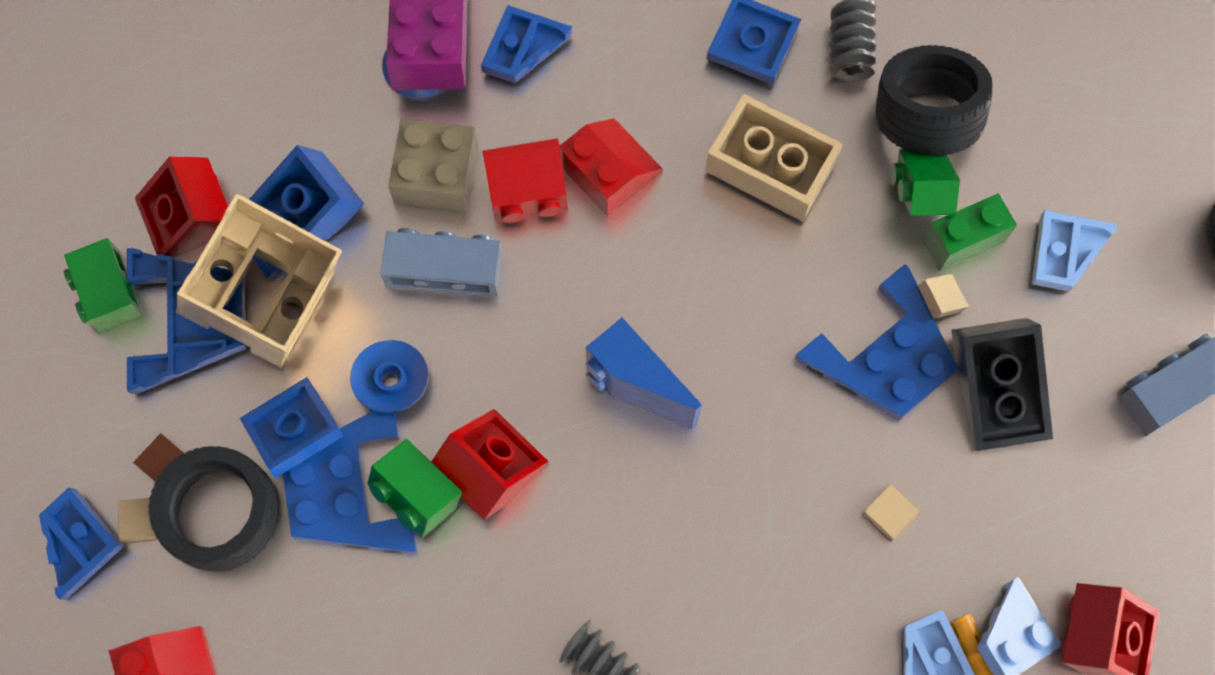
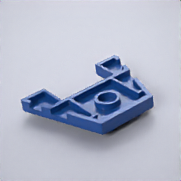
M127 249V282L131 286L167 282V353L127 357V391L130 394L141 393L247 349V345L211 326L209 329H206L176 313L177 293L197 262L192 264L174 260L173 257L159 254L156 256L143 253L139 249ZM215 267L210 272L212 278L219 282H225L233 276L231 270ZM243 277L228 305H225L223 308L246 320L245 277Z
M906 264L882 282L878 288L904 317L852 361H847L822 333L798 352L794 358L805 367L807 365L824 374V378L834 384L839 383L857 393V397L899 421L958 370L912 272Z
M371 411L341 427L340 430L344 435L342 438L283 474L292 538L343 546L367 547L368 549L382 551H398L404 554L417 553L414 530L405 528L398 518L370 523L360 447L399 440L396 413L384 414Z

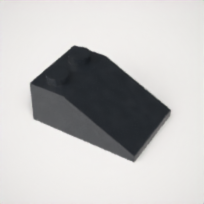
M1028 318L952 329L954 358L958 367L957 375L974 450L980 451L1053 439L1041 325Z

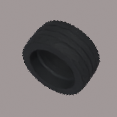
M922 45L903 50L894 55L892 59H889L883 68L879 80L876 101L878 127L891 143L915 154L945 156L964 151L978 141L986 126L993 93L991 74L980 60L957 48ZM922 93L939 94L956 100L959 105L948 107L925 106L910 100L908 96Z
M204 446L189 450L187 453L173 459L162 470L161 475L157 477L158 479L154 483V488L151 490L148 507L150 523L155 536L165 550L173 557L197 569L225 571L243 566L244 563H248L256 558L266 548L277 527L279 503L271 479L255 461L233 449L220 446ZM219 472L233 473L242 478L251 490L253 502L250 517L240 533L225 544L214 547L197 546L187 540L181 531L178 516L182 500L191 486L205 476Z

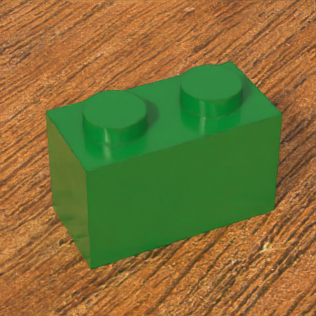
M899 149L898 163L892 164L891 180L893 185H897L899 200L905 203L910 216L956 215L960 179L948 156H929Z
M997 193L956 211V215H947L933 221L922 239L939 270H942L1005 242L1017 224L1000 194Z
M109 238L64 254L68 269L64 270V276L71 290L77 291L80 301L75 303V307L84 324L89 323L101 333L143 316L133 286L127 282V270L121 253Z
M407 438L371 466L367 483L372 495L379 502H386L397 513L401 524L408 530H414L421 538L426 536L457 509L462 491Z

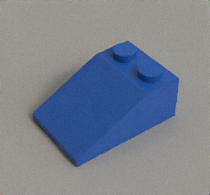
M300 145L294 147L249 198L250 201L324 241L340 231L365 204L322 151ZM256 253L254 254L253 260L267 278L272 279L283 271L256 256Z
M622 317L586 346L585 365L589 371L586 373V377L599 392L605 389L615 399L692 429L697 425L702 404Z

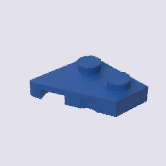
M507 5L481 63V70L483 73L516 83L571 38L572 26Z
M68 487L39 514L42 533L47 538L46 552L49 564H54L58 587H55L54 590L59 600H67L124 547L74 488Z

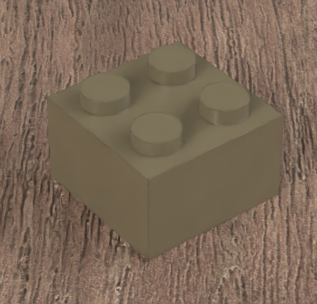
M401 118L388 184L394 204L467 213L478 150L475 127Z

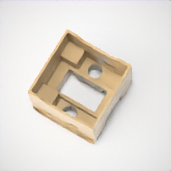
M236 193L202 255L178 291L176 313L206 329H209L211 326L251 347V353L282 368L334 275V268L342 250ZM255 253L260 259L288 273L258 327L223 309L225 305H228L245 276ZM217 266H224L231 270L233 276L225 282H219L212 278L210 272ZM286 303H294L299 306L301 316L296 319H288L283 316L280 307Z

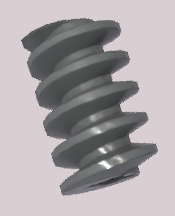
M844 0L831 9L830 19L832 22L830 32L832 35L830 45L832 48L830 58L832 61L830 71L838 79L860 81L870 78L875 74L871 66L877 61V57L873 53L877 48V44L873 40L876 37V30L873 27L876 24V17L873 14L876 11V4L871 0Z
M588 620L568 641L559 660L562 665L575 660L571 672L573 675H580L586 671L588 672L587 675H637L640 668L638 663L628 668L624 667L628 655L625 651L615 657L611 655L616 644L613 640L601 646L599 644L603 634L601 629L589 635L587 630L591 620Z

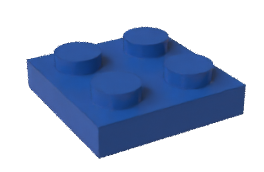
M731 0L707 52V59L773 85L798 31L801 19L753 0Z
M308 377L240 417L243 426L275 479L344 436Z

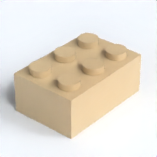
M743 93L708 152L705 172L803 222L837 163L843 143Z

